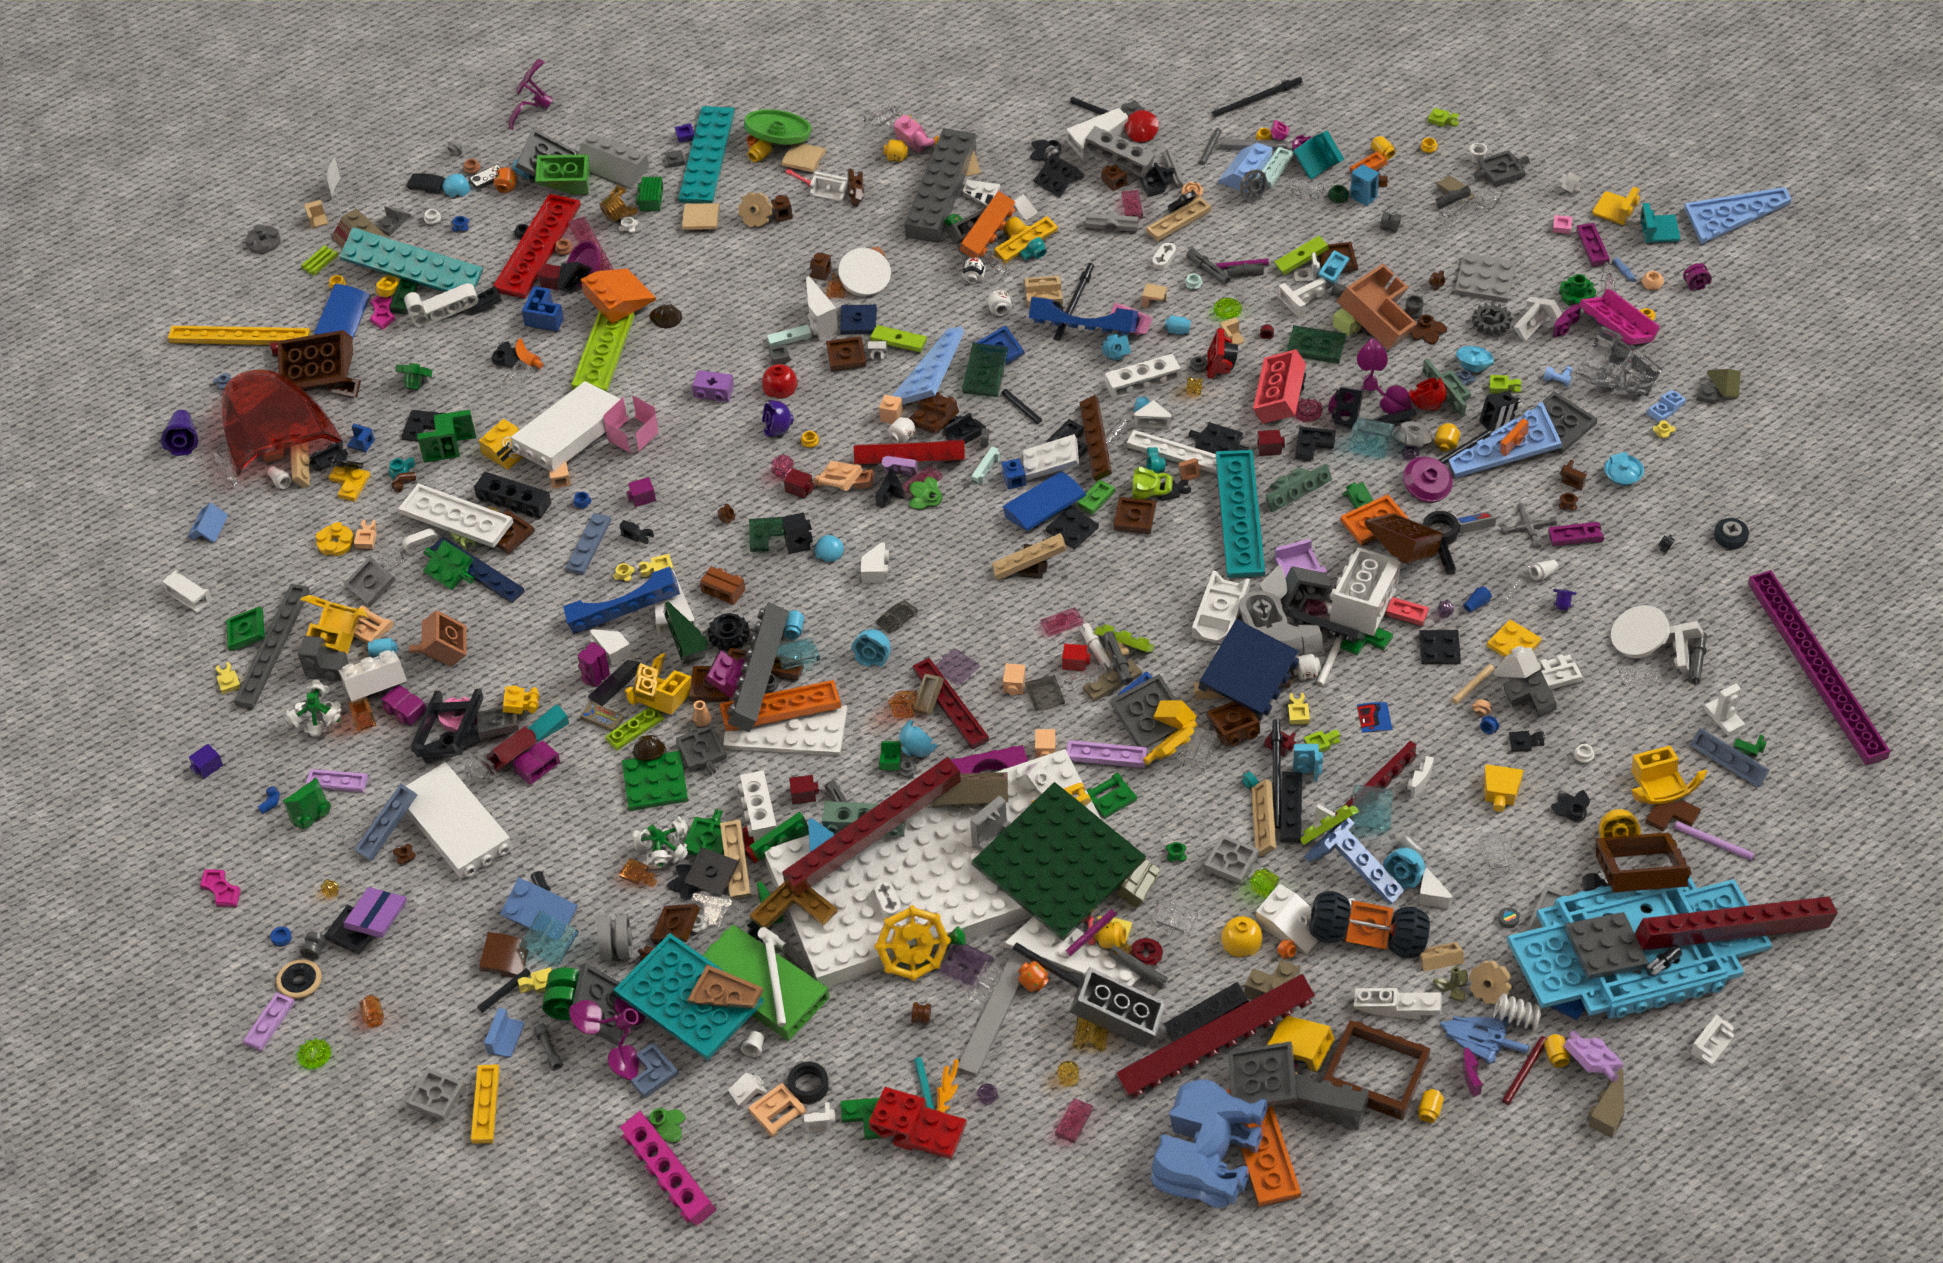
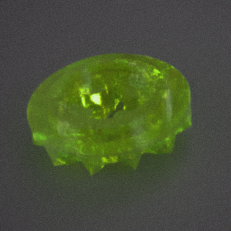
M1222 298L1214 304L1216 317H1221L1222 320L1228 318V320L1237 318L1238 315H1241L1242 305L1234 298Z
M316 1037L311 1041L306 1039V1043L300 1045V1049L297 1052L298 1061L305 1068H319L325 1065L331 1057L330 1045L324 1039L318 1040ZM316 1047L317 1052L312 1058L310 1053Z

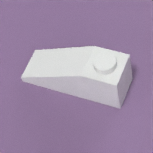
M1519 646L1514 648L1512 653L1504 658L1493 675L1495 677L1527 678L1541 668L1532 648Z

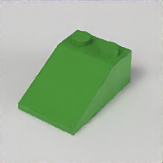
M588 154L537 155L535 183L569 194H589L591 168Z

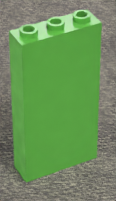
M733 924L722 933L715 944L713 943L708 947L707 952L703 955L725 972L763 988L764 991L761 997L764 999V1003L751 1016L787 1041H790L829 999V991L826 986L775 953L786 1026L779 1027L765 945Z

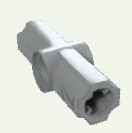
M1109 211L1106 215L1086 213L1085 228L1104 229L1106 233H1117L1118 230L1137 232L1139 217L1120 216L1116 211Z

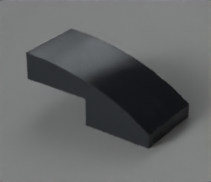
M416 173L412 174L406 186L411 190L423 188L426 193L439 192L445 178L434 174Z

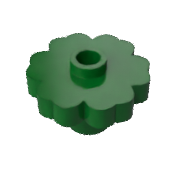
M1576 274L1573 277H1569L1567 281L1561 282L1559 294L1562 295L1561 300L1567 305L1577 304L1579 306L1581 299L1595 298L1596 289L1593 288L1594 283L1584 275Z
M409 363V365L397 364L395 372L404 374V388L419 390L422 377H432L433 370L420 367V364Z

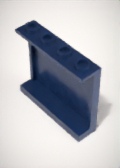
M1236 619L1200 679L1198 689L1206 692L1208 688L1259 714L1258 720L1261 721L1264 715H1269L1273 707L1270 705L1273 699L1277 701L1282 691L1280 690L1281 685L1287 684L1291 676L1289 671L1291 668H1296L1300 660L1297 658L1299 650Z

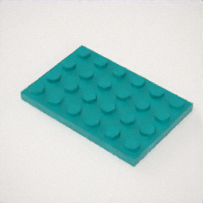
M671 933L613 989L616 996L707 1061L764 1003V999L760 997L754 1009L689 1004L687 1000L706 965L719 970L722 969Z

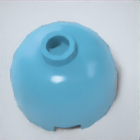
M868 629L862 631L854 639L851 650L854 651L855 659L861 665L871 667V664L882 667L889 658L891 645L890 640L883 632L876 629Z
M909 719L899 734V741L903 746L901 750L908 757L911 755L917 758L929 756L938 745L936 743L931 744L933 740L920 727H912L913 721Z
M1399 848L1386 857L1383 867L1405 890L1406 888H1415L1420 883L1425 871V862L1416 850Z

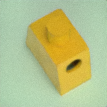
M1485 764L1483 777L1485 801L1493 803V810L1503 812L1505 805H1514L1522 784L1524 770Z

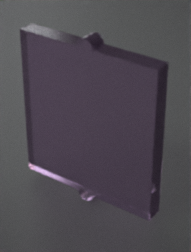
M956 648L948 655L943 656L942 660L935 665L942 675L958 686L967 678H971V674L980 667L978 663Z

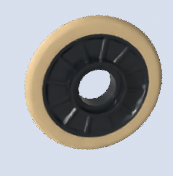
M300 959L289 962L277 975V988L282 995L292 999L307 997L319 987L322 979L321 970L314 962ZM304 976L303 981L294 982L295 977Z

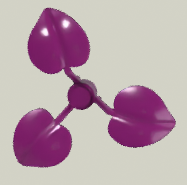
M539 58L525 73L516 91L517 94H520L523 87H526L535 94L533 97L535 103L522 101L516 106L509 118L511 130H513L514 122L524 105H532L537 108L541 106L547 110L553 100L552 97L543 92L531 80L536 70L546 63ZM529 82L537 90V92L531 87H529L527 83Z
M1371 338L1357 354V364L1364 371L1371 370L1363 378V386L1360 389H1366L1367 391L1378 390L1384 396L1380 400V407L1387 414L1408 408L1412 409L1409 393L1404 387L1393 385L1384 393L1378 386L1377 378L1373 375L1374 370H1384L1388 363V357L1383 346L1377 340ZM1336 392L1329 401L1328 411L1330 413L1333 412V408H1337ZM1350 392L1344 394L1345 401L1352 402L1353 395ZM1343 410L1341 416L1350 417V413Z
M619 997L614 1003V1009L619 1015L605 1020H601L602 1011L598 1004L591 1000H582L570 1006L569 1014L571 1021L584 1034H596L600 1030V1024L615 1021L617 1028L625 1031L618 1043L619 1048L610 1050L608 1065L618 1076L630 1081L634 1079L639 1071V1060L636 1057L637 1052L631 1045L623 1047V1042L628 1033L631 1032L630 1027L641 1024L646 1016Z

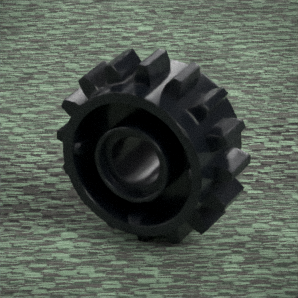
M721 614L715 617L713 622L709 623L710 628H707L709 642H712L713 647L717 646L718 650L729 651L730 648L743 647V643L748 641L747 636H750L748 623H745V618L739 617L738 614Z

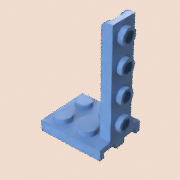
M1350 818L1330 829L1305 854L1304 857L1311 862L1315 858L1320 860L1325 854H1329L1336 848L1389 904H1392L1405 891L1349 831L1354 824Z

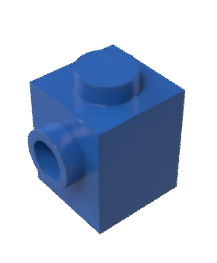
M1019 458L1001 462L1002 475L1008 490L1026 486V474Z

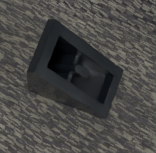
M580 262L562 263L558 289L572 294L581 284V279L586 277L592 268Z

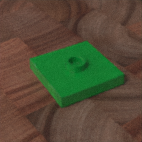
M260 606L226 619L227 647L230 651L238 650L265 639L263 609Z

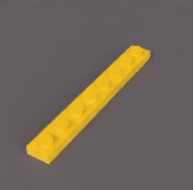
M171 326L168 341L169 343L270 345V343L310 336L311 331L310 328Z

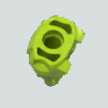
M1140 466L1134 470L1132 498L1145 500L1156 495H1167L1172 491L1173 477L1167 473L1157 474L1153 470ZM1165 478L1164 490H1160V479Z

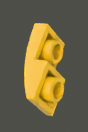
M640 663L636 672L634 692L653 698L658 670Z

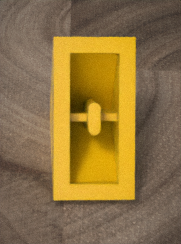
M1160 700L1153 719L1180 730L1182 726H1185L1192 719L1195 721L1197 715L1182 700Z

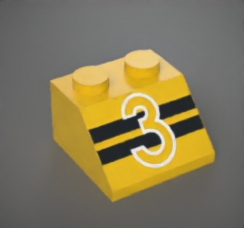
M503 418L478 440L482 455L509 470L523 458V456L513 452L511 436L519 431L518 427Z

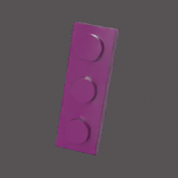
M1594 222L1577 225L1576 231L1592 267L1609 264L1610 258Z

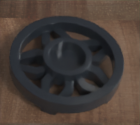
M1192 190L1186 195H1181L1177 201L1168 205V211L1173 213L1196 198V192Z

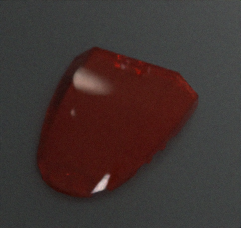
M270 370L246 371L233 377L224 388L222 394L224 435L229 456L237 476L241 475L242 469L257 455L320 438L337 443L343 442L335 426L321 407L293 381L279 373Z

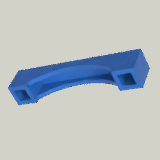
M1031 297L1028 318L1034 319L1035 323L1044 324L1046 320L1051 321V325L1061 326L1062 323H1068V327L1078 328L1079 325H1083L1086 330L1095 331V328L1098 327L1102 328V332L1112 333L1113 330H1119V334L1129 335L1130 332H1136L1138 311L1116 308V312L1107 316L1080 318L1056 307L1052 299Z
M669 566L653 572V576L647 582L622 597L600 603H583L582 600H578L565 605L563 608L567 624L573 633L582 632L680 594L676 576Z

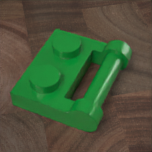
M1118 772L1095 788L1086 790L1096 810L1104 819L1137 801V796L1123 781L1122 776ZM1112 786H1118V788L1100 797L1099 799L1096 798V795L1104 792Z

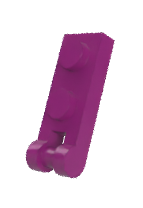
M1599 522L1548 528L1552 547L1586 542L1599 543L1605 539L1603 533L1600 532L1601 525Z

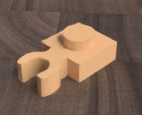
M362 520L361 526L363 530L357 529L354 546L356 549H374L377 537L376 522L372 520V524L367 526L366 521Z

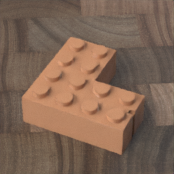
M1381 264L1349 285L1336 302L1373 335L1381 345L1389 350L1405 339L1417 323L1396 304L1406 292L1408 286L1401 279L1395 277L1386 289L1385 286L1391 280L1394 273L1384 264Z

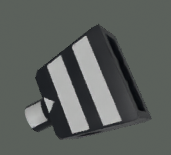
M1507 391L1486 396L1479 422L1486 429H1490L1492 432L1514 419L1517 409L1522 407L1521 399L1518 397L1514 398Z

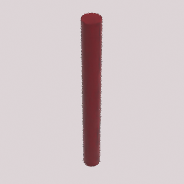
M1541 1036L1502 1099V1103L1510 1105L1545 1047L1546 1037Z

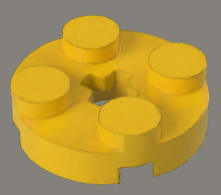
M335 522L316 533L317 548L322 554L327 556L345 554L351 549L354 541L351 529L340 522ZM338 538V542L332 541V539Z

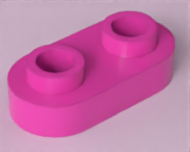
M1275 120L1271 126V136L1278 141L1285 140L1289 133V127Z

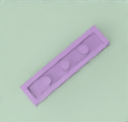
M1068 740L1066 750L1071 761L1138 768H1145L1143 758L1147 756V747Z

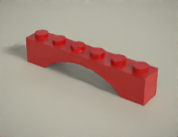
M965 440L853 445L854 464L882 463V459L886 456L916 460V462L965 460Z

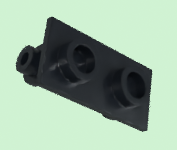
M334 442L327 449L314 452L309 457L310 465L312 464L314 470L321 471L331 466L328 459H332V454L347 456L348 452L346 449H343V442Z

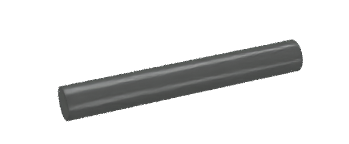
M1220 128L1215 129L1199 161L1200 165L1205 166L1222 132Z

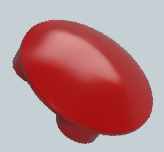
M1146 110L1133 112L1125 124L1128 138L1136 142L1153 140L1159 128L1156 116Z

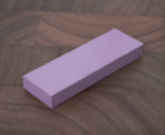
M310 769L306 784L316 777L322 790L364 793L368 774Z
M276 992L244 1038L243 1044L262 1051L294 1005V999Z

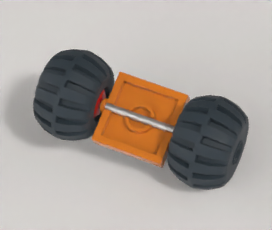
M1326 891L1318 894L1314 899L1309 931L1313 937L1324 943L1340 941L1344 936L1345 942L1387 949V943H1389L1390 950L1397 956L1415 958L1420 953H1423L1426 948L1430 931V920L1424 911L1416 907L1400 908L1393 915L1394 908L1351 900L1350 906L1349 900L1342 894L1335 891Z

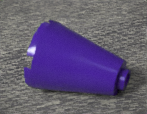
M182 409L176 410L161 435L163 448L170 451L174 456L189 455L198 446V435L191 415L188 411Z

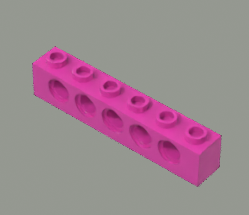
M638 1111L620 1126L624 1132L622 1138L629 1146L634 1145L636 1148L633 1151L640 1161L643 1159L646 1161L647 1165L644 1167L652 1177L654 1175L658 1177L659 1180L656 1183L664 1192L668 1190L671 1194L668 1199L675 1207L680 1206L683 1210L680 1212V1215L687 1223L691 1221L697 1226L717 1210L641 1111ZM646 1136L645 1140L640 1142L641 1138ZM658 1151L656 1156L652 1157V1154ZM670 1166L668 1171L663 1173L664 1169ZM681 1182L680 1186L675 1188V1185ZM693 1197V1200L690 1203L686 1204L687 1200Z

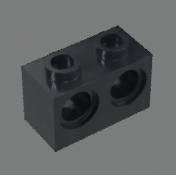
M1341 386L1340 390H1336L1335 400L1338 402L1337 408H1333L1332 412L1334 424L1352 427L1358 425L1364 389ZM1346 392H1350L1353 395L1352 402L1345 401L1344 394ZM1343 410L1350 413L1349 420L1342 419L1341 412Z

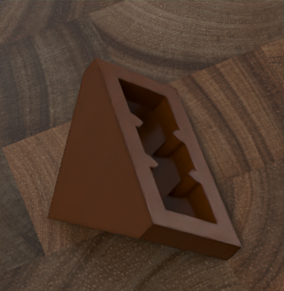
M347 377L346 382L329 384L327 391L357 398L361 380Z

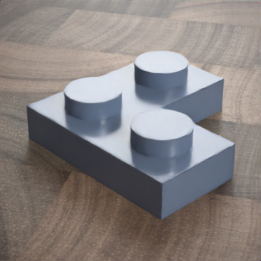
M652 1043L636 1054L637 1059L646 1070L632 1079L631 1082L645 1099L678 1076L679 1073L660 1049Z

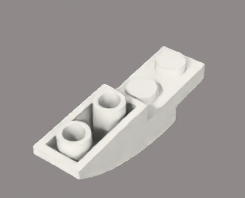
M1398 988L1355 989L1354 1009L1366 1013L1421 1020V1015H1441V992L1399 993Z

